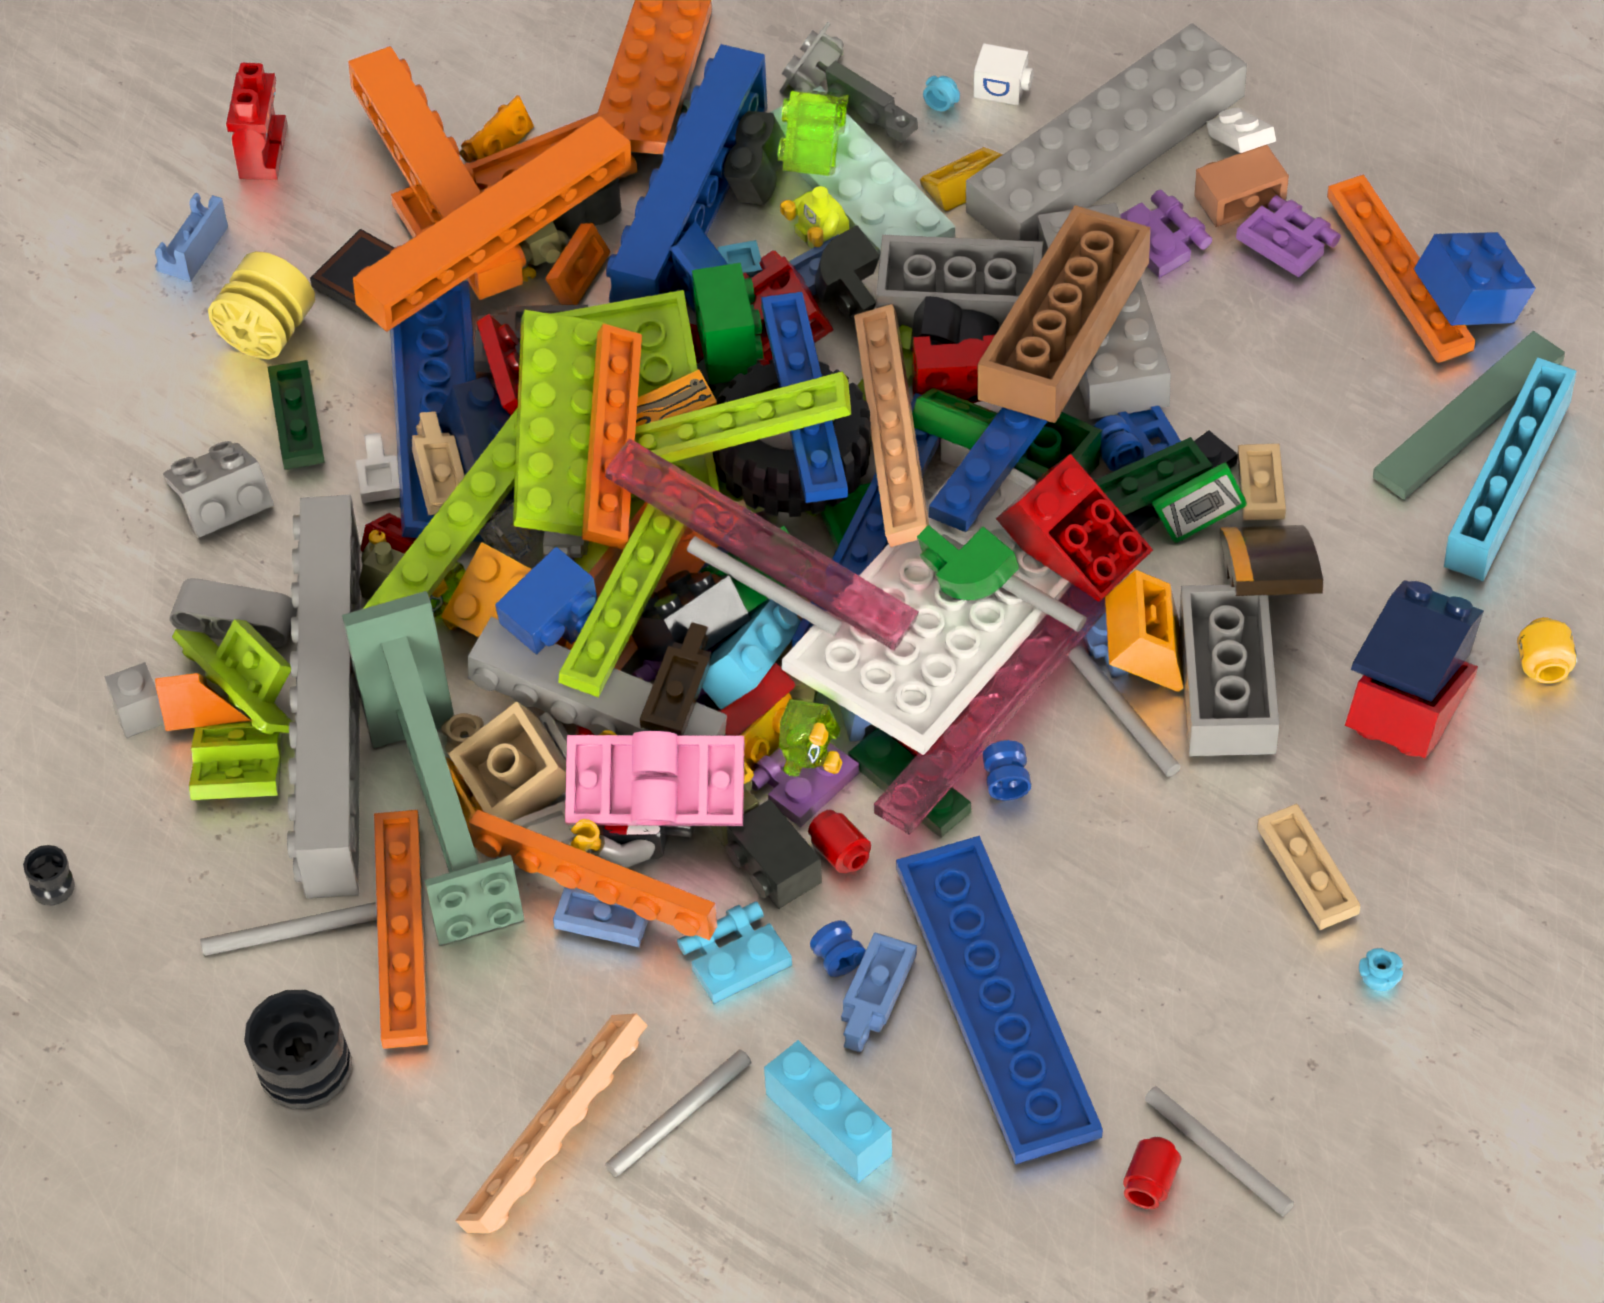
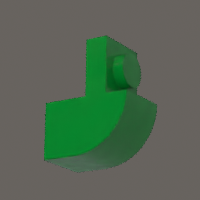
M930 525L917 536L922 550L920 554L921 559L937 573L936 577L941 590L956 599L978 600L987 597L1001 588L1019 569L1014 551L984 526L960 550Z

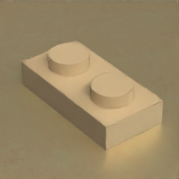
M1280 444L1238 445L1240 490L1247 501V505L1242 508L1243 520L1285 519L1286 505Z

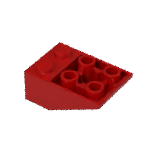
M1071 454L1047 470L995 518L1024 552L1098 602L1153 551L1151 546Z

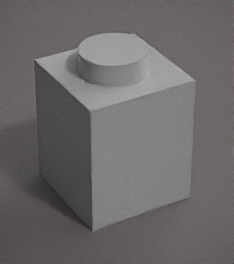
M145 662L105 676L113 708L126 738L164 725L157 689Z

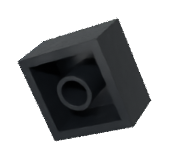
M683 570L670 576L666 580V587L657 593L653 592L631 635L644 660L662 662L668 646H672L674 642L683 644L691 622L708 626L707 636L709 639L705 648L706 651L746 624L751 618L729 575L711 574L708 571L689 573L688 570Z

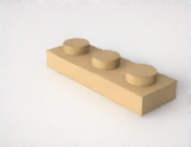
M1298 804L1258 819L1257 829L1319 930L1359 914L1361 904Z

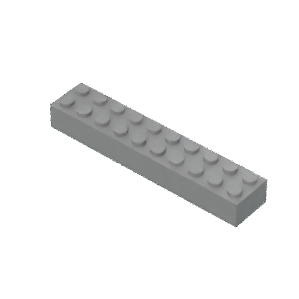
M351 495L300 498V515H293L294 540L300 541H298V548L292 549L293 572L298 574L297 582L292 583L291 586L293 608H297V617H291V635L293 643L297 642L296 651L290 653L292 677H296V686L290 687V706L292 713H296L295 722L289 723L290 746L295 748V758H289L288 763L290 784H294V794L288 795V813L290 821H294V831H288L287 846L289 858H293L295 882H302L306 899L359 895L360 693L342 615L360 610L361 545Z

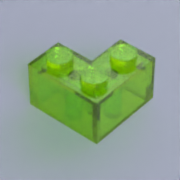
M802 89L791 91L790 98H784L782 121L787 122L786 138L781 137L778 145V161H783V171L826 176L835 174L839 135L845 134L848 94Z

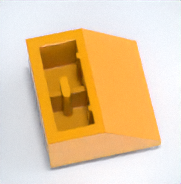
M1135 569L1105 596L1109 664L1180 692L1184 688L1180 626L1171 585Z

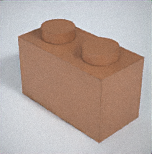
M1266 144L1217 162L1208 163L1196 169L1194 196L1215 227H1219L1252 215L1261 206L1269 209V203L1276 195L1286 200L1289 175Z

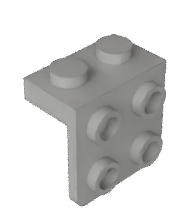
M225 441L215 444L208 450L209 453L195 459L193 457L180 459L171 465V469L163 473L166 483L181 497L193 531L198 538L274 506L259 462L239 443Z

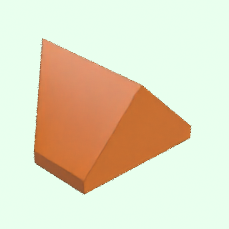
M194 673L155 678L166 731L251 721L207 685V678L202 674Z

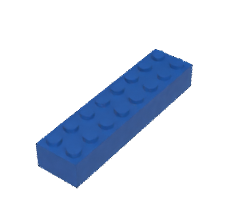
M721 44L714 59H708L704 69V79L700 86L696 85L691 94L690 107L687 113L683 112L680 115L677 123V133L673 141L668 140L665 145L663 162L659 169L655 168L652 171L649 190L645 197L641 196L635 208V218L631 226L626 225L623 230L617 255L612 254L608 260L606 276L611 279L609 303L679 291L670 248L677 245L694 221L707 235L730 188L724 176V163L728 153L736 145L735 134L738 123L747 111L766 112L768 109L765 54Z

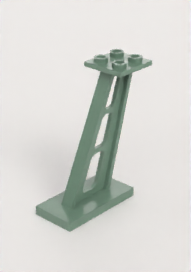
M427 591L343 614L342 619L372 746L377 748L405 739L449 871L447 874L424 880L439 946L524 921L511 855L479 864L437 730L441 729L443 723L454 716L432 605Z

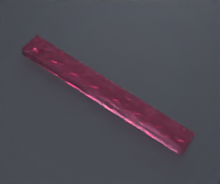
M630 438L606 468L605 477L893 651L896 650L917 620L919 611Z
M1071 584L1058 601L1087 617L1082 629L1077 632L1046 614L1019 648L924 755L918 753L874 803V814L910 835L1106 612L1105 597L1098 602Z

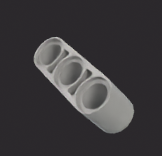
M190 578L185 580L181 586L170 614V622L176 629L202 632L210 638L223 640L234 619L246 620L273 648L278 649L286 645L291 632V617H296L297 608H293L292 598L282 593Z

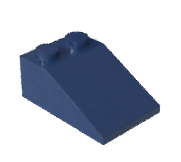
M1404 580L1388 599L1354 659L1351 670L1432 702L1469 657L1484 610L1473 607L1472 603L1464 598L1448 597L1437 593L1423 582Z

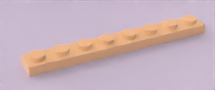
M893 304L856 314L854 318L866 402L870 410L871 437L885 536L890 547L918 540L917 536L929 525L898 317Z

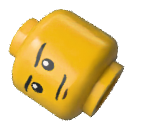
M1547 617L1538 618L1522 629L1517 637V646L1523 671L1529 677L1541 683L1550 684L1563 680L1577 663L1572 631L1563 622Z

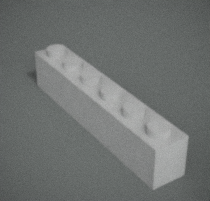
M491 617L468 655V679L472 680L477 686L487 691L495 690L510 696L525 707H536L548 712L560 722L566 724L574 723L590 730L594 735H599L604 730L613 731L617 735H633L636 732L651 731L640 727V717L653 684L615 668L599 698L558 683L559 671L571 650L558 644L550 647L546 645L536 655L504 628L496 618ZM696 702L683 736H725L727 715Z

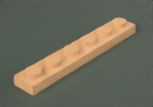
M637 1013L611 1015L455 1220L467 1233H492L507 1221L509 1217L508 1210L517 1198L532 1188L536 1181V1173L546 1161L552 1159L561 1149L563 1137L571 1127L583 1120L588 1112L587 1106L594 1096L611 1083L614 1077L613 1071L622 1059L631 1055L638 1047V1038L648 1025Z

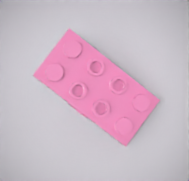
M642 731L633 733V735H567L566 825H575L581 819H589L596 825L743 826L744 736H677L675 733L664 731Z

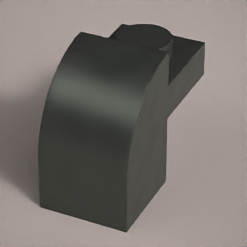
M858 225L838 235L827 244L815 275V289L821 303L835 296L836 304L845 317L850 316L854 323V315L875 308L876 301L861 281L874 274L880 257Z

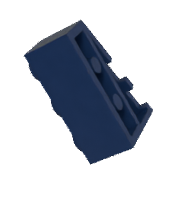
M487 377L453 386L438 416L442 432L455 436L464 475L468 473L511 417L502 407L499 395ZM514 487L495 512L514 506Z

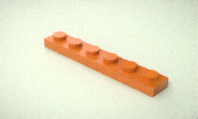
M1363 174L1328 186L1327 197L1436 362L1440 363L1474 351L1475 339L1465 325H1450L1415 272L1414 268L1420 257L1365 175Z
M603 323L597 332L582 539L622 550L628 542L642 334Z
M478 809L469 822L473 846L485 856L491 858L498 856L501 858L511 855L513 863L525 872H538L555 879L563 887L569 889L578 888L593 894L597 899L606 904L613 905L616 903L634 910L637 915L646 920L656 919L674 926L677 931L687 936L697 935L710 940L717 928L716 907L712 901Z
M418 810L374 813L382 1047L385 1049L428 1045Z

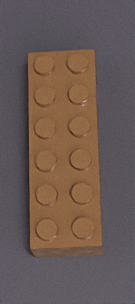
M1075 205L978 363V400L1055 423L1149 264L1151 227Z

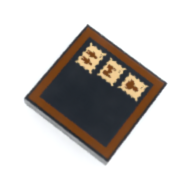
M359 229L310 277L311 286L373 321L356 305L353 277L358 275L365 267L372 266L387 256L395 247Z

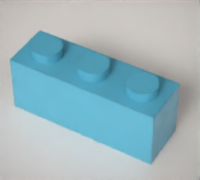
M767 599L748 612L751 618L750 621L722 639L711 654L710 668L702 686L704 691L720 709L725 708L758 686L792 640L801 622L797 614L771 599Z
M799 1040L764 1067L766 1095L857 1183H860L892 1156V1128Z

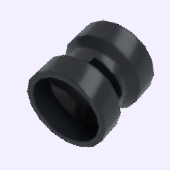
M52 845L38 846L31 850L25 857L23 867L35 900L43 905L50 906L66 901L72 895L75 884L72 872L69 869L67 856L63 850Z

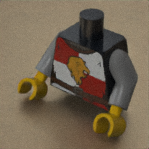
M604 730L599 735L617 734L610 730ZM581 819L571 829V832L577 836L570 844L572 847L585 852L590 849L592 855L628 868L649 859L661 858L664 855L668 835L692 838L695 826L596 825L589 819Z

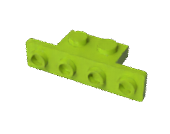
M233 620L220 647L205 633L175 629L172 638L183 648L182 653L184 656L196 662L206 672L205 677L212 683L220 686L229 695V702L242 709L252 719L251 724L256 729L266 734H274V732L289 733V723L293 721L274 702L291 672V665L246 620Z

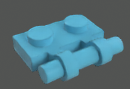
M757 901L743 908L737 905L727 910L726 916L717 920V928L710 940L697 935H685L677 939L678 946L684 955L697 949L703 954L702 957L692 961V971L713 1004L792 966L791 954L770 923L755 931L750 923L764 917ZM735 932L739 939L720 948L717 946L716 940Z

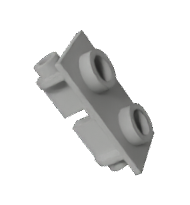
M829 22L826 23L819 34L812 30L800 47V50L805 52L800 59L794 55L782 72V75L787 79L780 89L781 93L790 85L794 88L796 95L800 97L819 87L826 77V73L816 67V65L826 70L835 60L837 61L843 55V41L838 37H830L825 33L830 26Z

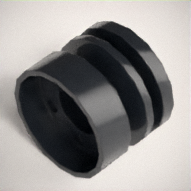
M285 990L269 996L253 1010L246 1023L244 1042L263 1091L274 1102L291 1109H311L327 1103L343 1089L351 1074L352 1056L334 1007L321 995L308 990Z

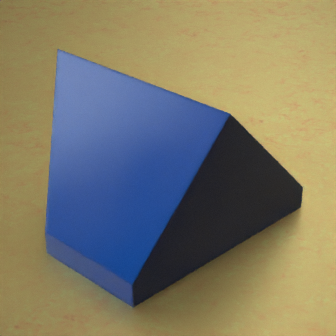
M696 221L692 223L677 245L670 248L679 291L684 290L685 300L694 313L692 270L728 264Z

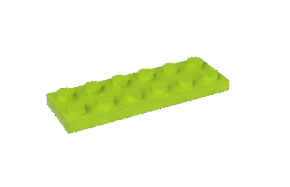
M524 310L521 318L513 512V526L582 536L597 332L605 322Z

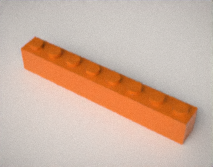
M389 46L348 61L351 89L433 224L452 213L457 206L467 203L484 191V189L480 191L477 187L475 174L470 164H463L461 161L459 149L452 136L447 138L445 135L443 123L438 112L429 109L427 97L422 86L413 83L410 68L404 58L399 60L393 48ZM519 244L467 278L479 300L523 284L522 267L526 266V259Z
M600 115L587 124L580 125L573 133L558 143L548 146L543 153L531 161L518 166L511 174L496 184L486 187L475 198L457 206L452 213L434 225L427 226L420 234L405 244L395 247L387 256L372 266L362 269L358 275L353 277L356 305L388 332L630 170L631 141Z

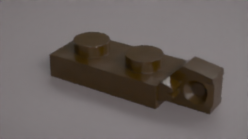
M691 622L683 644L674 642L672 646H668L640 717L641 728L651 731L671 732L677 734V736L684 735L710 668L712 655L711 652L705 651L709 639L707 636L708 626Z

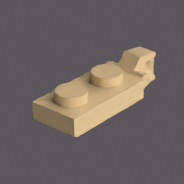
M436 412L419 413L420 421L419 425L416 426L418 435L412 436V452L428 515H435L465 475L455 436H450L449 433H441Z

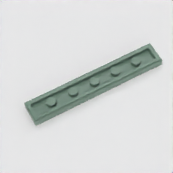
M1533 330L1379 463L1373 470V478L1405 500L1515 404L1537 357L1560 365L1564 361L1565 352Z

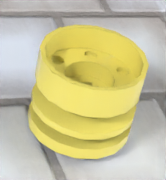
M255 251L246 254L229 279L230 283L223 286L219 295L211 303L208 314L209 320L216 332L227 343L250 356L260 359H271L278 357L285 344L293 335L294 328L301 324L314 305L315 292L308 279L295 266L273 254Z

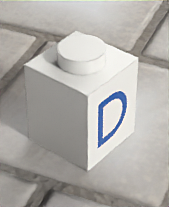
M983 43L974 69V98L1019 105L1023 91H1030L1033 81L1034 69L1028 67V51Z

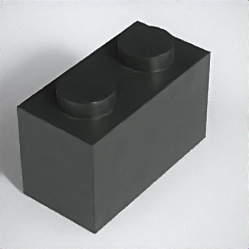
M770 799L744 814L743 826H727L728 844L725 846L730 860L737 868L742 866L750 874L751 882L757 893L762 898L768 896L778 909L822 883L821 858Z

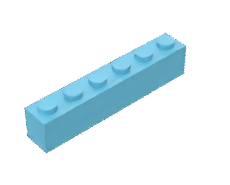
M1537 357L1448 536L1444 561L1445 568L1484 581L1571 403L1576 370Z

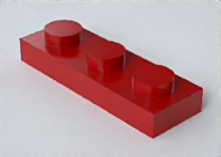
M489 313L476 322L501 405L512 415L518 408L520 355L517 353L515 346L519 342L516 334L507 323L501 325Z

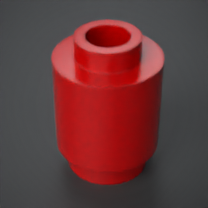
M825 810L818 814L809 825L808 834L811 836L812 845L839 873L858 871L867 863L871 842L843 813Z
M1151 1137L1150 1139H1143L1138 1142L1123 1180L1125 1187L1124 1196L1132 1204L1144 1209H1156L1159 1207L1160 1202L1167 1199L1182 1160L1180 1153L1171 1141L1162 1137Z

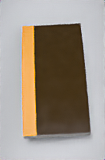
M1304 525L1220 527V540L1227 579H1230L1231 587L1235 588L1236 596L1323 594V575L1313 539Z

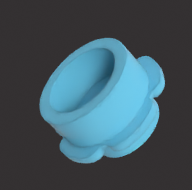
M931 76L927 79V87L923 91V98L929 107L943 112L948 110L950 106L953 107L955 103H958L960 92L953 79L947 76H940L939 78Z
M1375 948L1367 952L1366 958L1360 960L1359 973L1369 988L1376 991H1387L1401 980L1403 976V971L1401 970L1403 962L1396 953L1385 951L1383 948ZM1383 965L1386 969H1379L1377 966Z

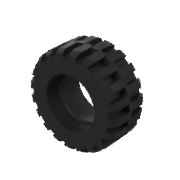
M773 359L770 360V364L762 366L761 363H757L747 368L746 375L742 373L736 375L729 381V388H724L719 394L717 405L780 388ZM819 361L822 377L841 372L838 369L832 372L829 370L828 364ZM853 382L849 384L851 415L832 420L848 485V494L853 493L861 484V478L866 475L869 466L871 437L869 406L863 399V393ZM758 439L713 451L716 473L719 479L726 483V489L736 498L742 496L747 506L755 510L758 506L764 508V513L778 516V512L789 513V517H801V512L811 511L813 515L825 511V506L828 504L834 507L846 499L839 498L806 503L794 450L775 448Z

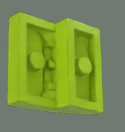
M251 722L196 727L191 745L193 758L189 782L191 800L278 796L282 732L266 734L256 729Z

